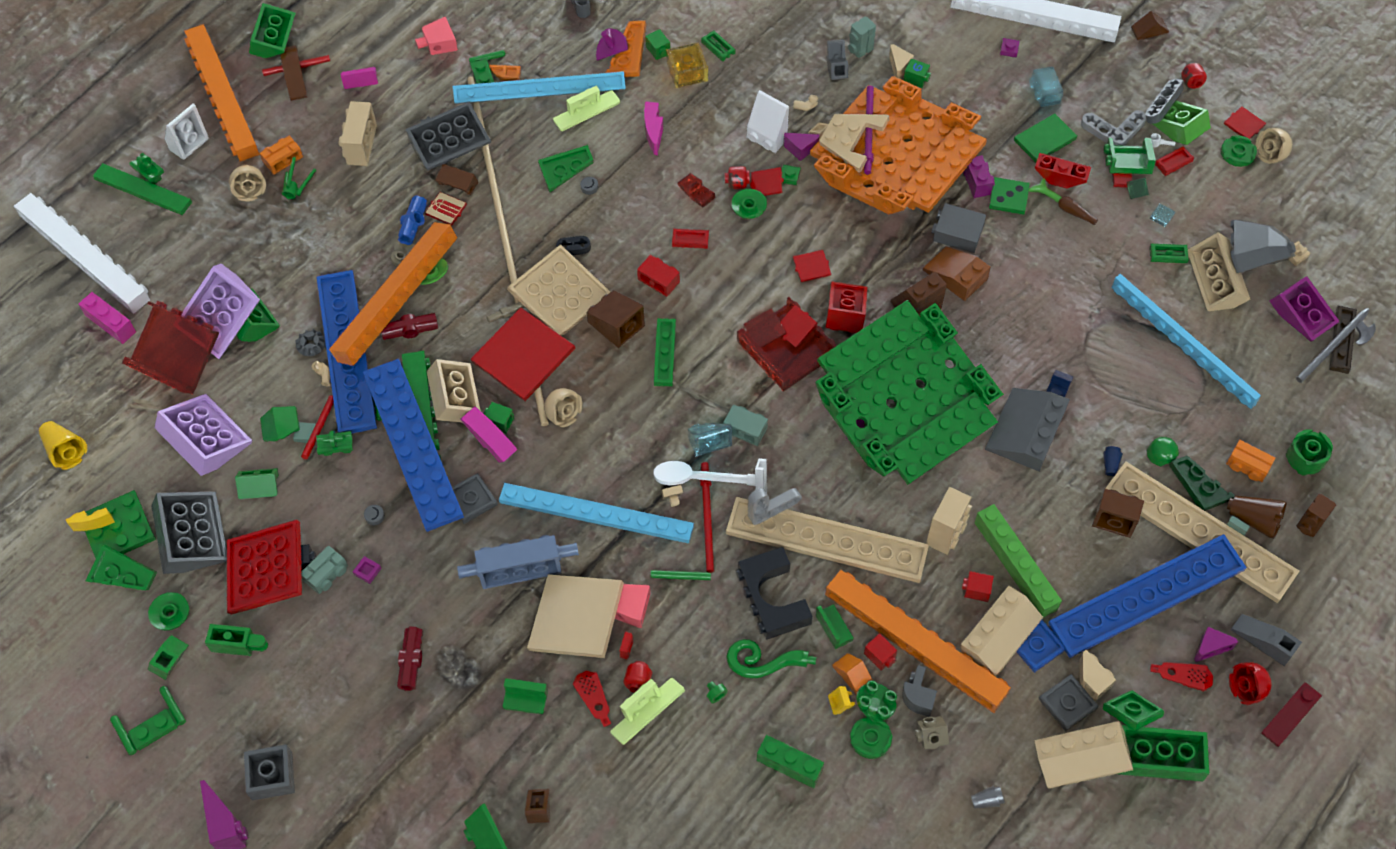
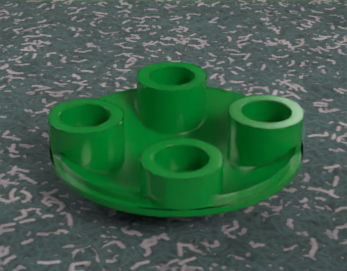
M868 681L857 692L856 701L859 709L871 719L886 720L896 710V693L876 681Z

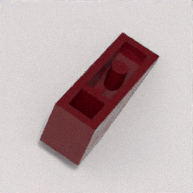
M1304 682L1261 734L1279 747L1323 695Z

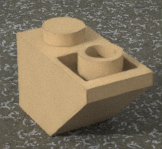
M1085 650L1079 659V683L1091 698L1097 701L1112 688L1116 679L1109 669H1105L1099 663L1098 658L1094 654Z

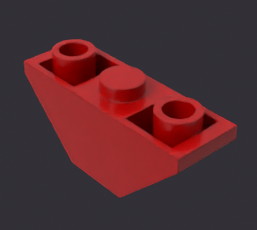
M1039 153L1035 165L1036 171L1048 184L1065 189L1087 183L1091 171L1090 166Z

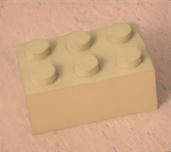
M350 101L349 108L346 109V122H343L342 125L343 134L339 137V146L343 149L342 155L345 157L347 165L368 166L377 128L372 104L369 102Z
M436 359L427 371L436 420L463 423L460 418L474 406L480 410L471 363Z
M949 487L932 519L926 544L947 555L951 549L955 550L959 542L958 538L965 531L970 516L969 513L972 509V505H970L971 496Z

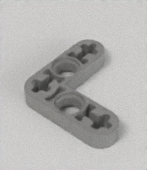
M1134 111L1116 128L1093 113H1086L1082 117L1081 126L1105 143H1108V138H1113L1114 145L1125 146L1144 126L1146 116L1143 111ZM1124 127H1129L1133 131L1127 132L1124 130ZM1105 128L1108 132L1102 133L1099 129Z
M764 488L756 489L748 497V517L753 525H757L794 506L802 499V496L797 488H792L769 500V496Z

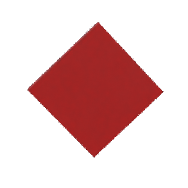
M520 307L471 358V361L522 400L526 401L576 348L571 342Z
M297 519L227 540L228 614L233 615L302 595L300 522Z

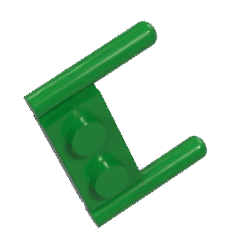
M504 50L469 58L476 84L494 82L487 61L504 57L506 54Z
M162 686L159 692L169 709H164L128 731L129 733L126 732L117 715L110 718L129 755L135 754L138 750H142L178 728L177 726L186 723L183 714L166 686Z

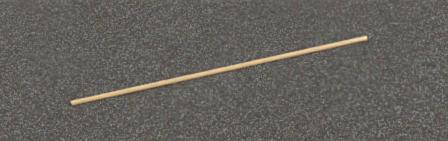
M474 77L467 78L468 85L475 84ZM472 102L474 111L484 127L480 103ZM487 144L482 147L512 284L517 280V274L489 145ZM514 297L515 304H516V303H518L519 301ZM540 386L534 393L541 426H547L549 422L544 411V399Z

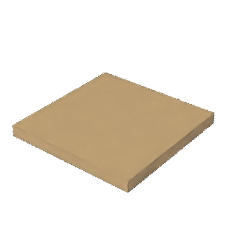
M561 244L509 285L507 289L538 320L561 336H564L587 316V311L592 305H596L604 295L610 293Z
M548 575L527 649L535 652L605 658L624 585L623 581Z

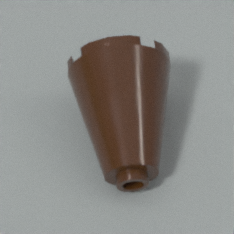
M1235 496L1234 499L1230 498L1227 509L1230 510V515L1238 518L1265 536L1274 539L1281 526L1279 524L1284 517L1287 502L1275 499Z

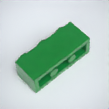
M768 735L765 736L757 752L756 761L813 789L823 771V761Z

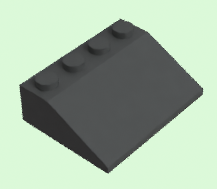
M470 102L406 129L408 139L427 171L491 143Z
M1012 388L985 450L1040 472L1070 399L1052 392Z
M216 492L156 493L151 506L163 574L185 573L227 562V548Z

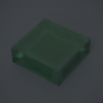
M1146 178L1127 182L1130 199L1149 195Z

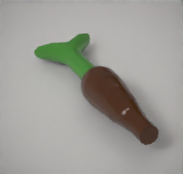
M1044 178L1040 181V184L1029 188V192L1043 193L1058 203L1060 209L1075 217L1088 221L1092 225H1095L1098 221L1097 218L1093 217L1072 198L1062 197L1047 188Z

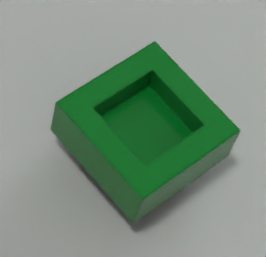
M783 164L782 178L784 182L782 183L797 186L801 168Z

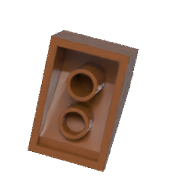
M947 246L923 267V271L929 275L936 272L947 283L946 288L963 301L967 300L988 280L991 269L988 264L977 256Z

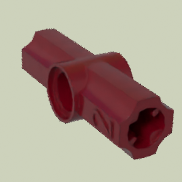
M431 313L421 316L413 314L403 315L400 320L391 321L381 332L383 340L401 336L411 339L417 337L421 332L438 329L436 314Z
M415 626L405 628L403 646L398 656L400 668L397 687L404 691L416 689L418 668H421L422 665L421 645L423 630Z

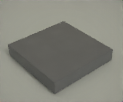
M478 473L452 487L464 516L461 519L463 524L498 505Z
M1072 674L1038 698L1065 732L1099 707Z

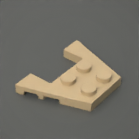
M834 114L819 143L833 155L842 158L846 164L849 163L857 172H861L867 162V157L852 151L866 127L883 132L890 120L889 115Z

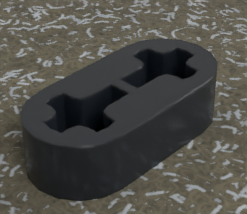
M586 236L561 238L556 243V248L560 244L562 246L566 245V250L571 255L586 254L591 249L590 240Z

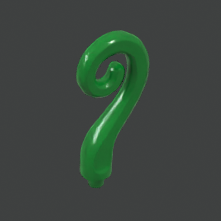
M742 639L733 643L726 656L730 669L745 678L765 677L787 666L807 668L808 664L816 665L817 657L809 656V651L792 650L783 653L762 666L747 667L738 661L737 656L740 650H752L753 654L744 658V662L747 665L756 664L761 658L759 645L749 639Z

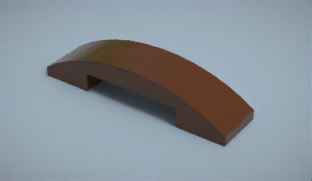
M297 46L286 47L284 53L280 54L290 100L306 98L307 92Z

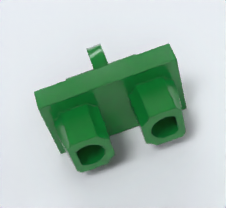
M141 153L136 160L129 163L134 170L150 183L156 184L162 179L161 175L164 173V170L144 153Z
M333 430L329 434L316 435L318 455L329 456L333 453L343 452L345 454L353 451L351 431L335 433Z

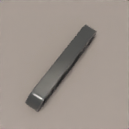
M1172 79L1167 82L1145 112L1147 123L1155 124L1164 118L1184 90L1181 79Z

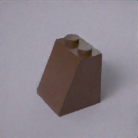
M933 272L892 298L890 302L896 308L908 300L919 316L922 311L934 303L942 309L947 283L936 272Z
M613 290L609 294L604 295L596 305H592L588 309L587 320L590 325L611 343L620 348L645 326L644 306Z

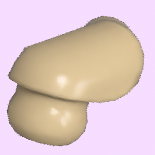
M810 95L809 100L806 102L795 100L793 109L809 111L817 106L818 97Z
M319 361L313 362L312 369L322 377L321 384L323 386H330L329 367Z

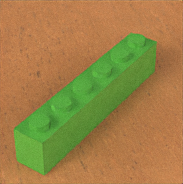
M995 504L978 512L974 522L1022 593L1030 600L1043 618L1057 611L1062 600Z

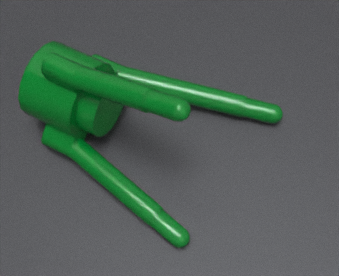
M295 157L292 158L290 170L285 172L282 195L288 199H295L296 195L300 196L302 190L316 172L314 168L298 188V184L291 181L296 161Z

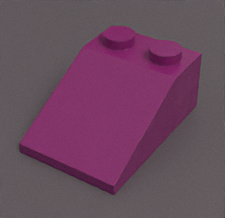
M1308 276L1295 282L1269 300L1277 313L1310 342L1340 322Z
M200 781L210 844L215 849L246 848V840L249 839L247 828L242 826L241 821L236 819L206 781Z

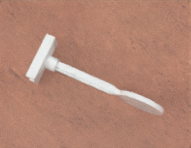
M758 459L755 474L748 475L692 471V468L684 462L668 461L656 466L654 478L657 482L665 485H679L690 479L744 483L756 486V489L764 488L767 493L766 459Z

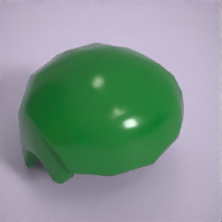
M1168 437L1154 439L1146 450L1149 460L1160 467L1170 464L1171 461L1176 460L1179 456L1178 445L1173 439Z

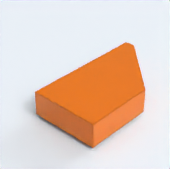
M489 65L490 71L502 82L520 80L521 66Z

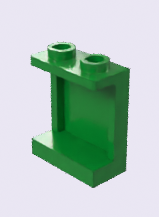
M1108 138V143L1104 145V155H1107L1106 166L1109 167L1110 173L1153 174L1156 159L1151 138H1144L1142 146L1114 145L1113 138Z

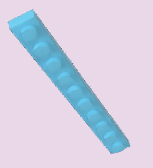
M624 72L457 85L453 86L454 103L460 104L578 94L594 86H597L600 92L625 90L626 88Z
M1119 274L1115 277L1112 289L1116 294L1122 296L1130 306L1138 310L1159 331H1162L1171 342L1177 344L1186 355L1193 358L1200 367H1203L1215 380L1224 385L1226 390L1232 392L1242 404L1250 409L1257 404L1261 397L1257 391L1123 275Z
M504 483L499 498L501 504L688 544L690 543L694 523L508 483Z

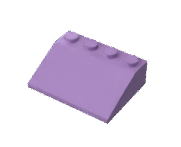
M218 264L212 267L173 326L220 359L260 299L235 273L223 264Z
M207 394L160 410L157 413L155 429L201 476L217 470L252 443V440Z

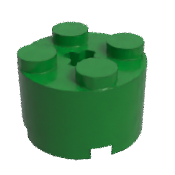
M1306 429L1295 436L1287 449L1286 457L1291 467L1302 476L1316 474L1329 461L1333 445L1324 433H1317L1311 429Z

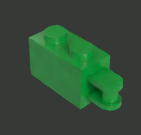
M210 624L205 640L209 650L215 653L251 656L252 651L263 652L268 648V642L263 635L254 634L250 628Z

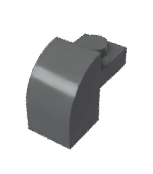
M845 40L827 41V67L831 80L848 78Z
M918 665L916 672H911L909 682H904L902 698L905 705L911 711L930 717L937 691L921 686L926 667Z

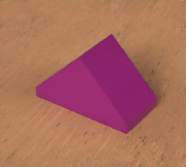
M784 133V147L800 161L810 155V150L819 141V134Z
M1207 627L1202 635L1194 660L1199 662L1233 650L1238 641L1232 636Z

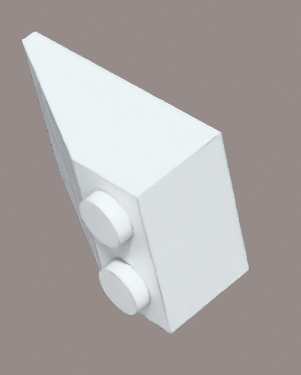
M759 90L747 125V138L752 142L760 144L765 149L776 153L784 144V133H788L789 106Z
M194 104L190 105L166 127L165 141L169 150L183 160L209 139Z

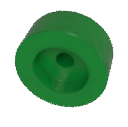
M712 681L707 685L710 691L706 697L712 704L721 700L728 693L723 684L716 686Z

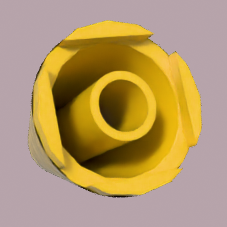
M47 421L40 426V438L54 467L67 470L81 463L84 453H87V444L82 437L53 421Z

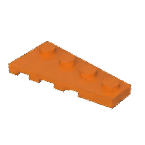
M645 20L628 22L623 33L627 40L628 50L617 53L615 57H612L611 66L607 69L606 73L624 72V77L640 76L646 32Z

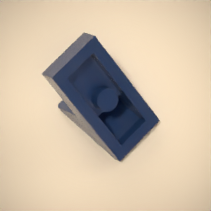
M1055 370L1046 392H1052L1065 397L1074 376Z

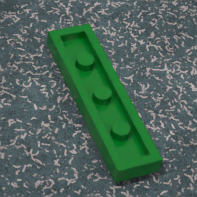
M657 318L654 386L673 387L676 319Z

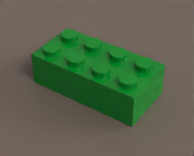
M1121 725L1124 729L1133 770L1118 773L1119 775L1201 782L1209 775L1207 732L1142 727L1135 731L1129 726Z

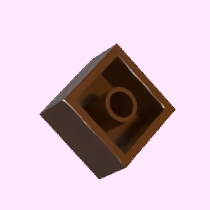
M1105 489L1098 503L1092 527L1131 538L1139 522L1144 500L1136 496L1121 494L1116 490Z

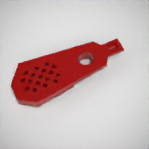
M1164 662L1162 665L1151 664L1150 672L1160 673L1163 679L1180 683L1190 688L1205 691L1213 686V674L1207 665ZM1168 670H1173L1175 675H1170Z
M584 671L578 674L573 682L577 693L594 718L600 719L604 727L611 725L608 718L610 710L598 674L591 671ZM601 705L603 708L601 711H597L595 707Z

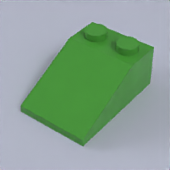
M1175 101L1160 122L1153 124L1170 139L1184 145H1188L1211 128L1207 109L1180 101Z

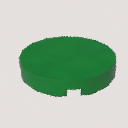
M1235 135L1224 140L1220 150L1221 156L1228 164L1244 167L1254 161L1257 155V147L1251 143L1252 141L1249 138Z
M869 717L861 718L852 727L850 734L851 746L856 753L868 759L879 758L885 755L890 749L892 742V733L888 724L883 720H874Z

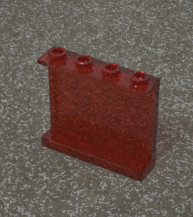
M790 297L787 298L785 306L749 330L745 331L744 328H741L737 331V342L783 392L819 368L820 364L817 362V359L837 346L832 338H828L824 330L817 325L797 348L790 342L783 340V337L774 328L794 305L801 309L800 305Z
M158 300L156 303L148 301L147 304L153 306L132 357H124L122 364L183 393L194 394L220 332L214 330V326L209 323H199L198 318L187 315L186 317L182 315L183 311L179 309L167 308L168 304Z

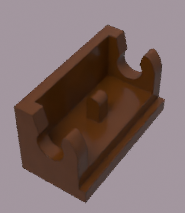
M446 164L442 165L435 179L439 185L445 184L457 188L468 195L473 193L478 184L475 174Z

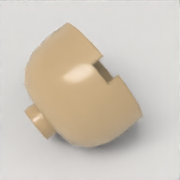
M1268 128L1259 133L1255 146L1261 154L1258 157L1264 163L1272 164L1286 159L1292 151L1293 144L1290 135L1285 130Z
M242 165L234 169L230 174L229 186L232 194L237 199L248 202L258 199L257 196L265 192L266 181L259 169L250 165Z
M566 388L555 389L545 401V414L555 425L560 427L570 426L576 421L574 417L577 415V412L581 413L582 398L573 390Z

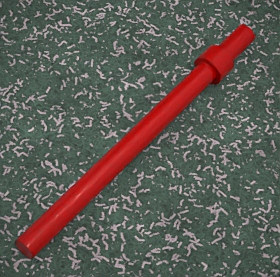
M701 463V471L709 472V463ZM700 480L703 496L706 572L712 573L714 572L710 486L712 482Z

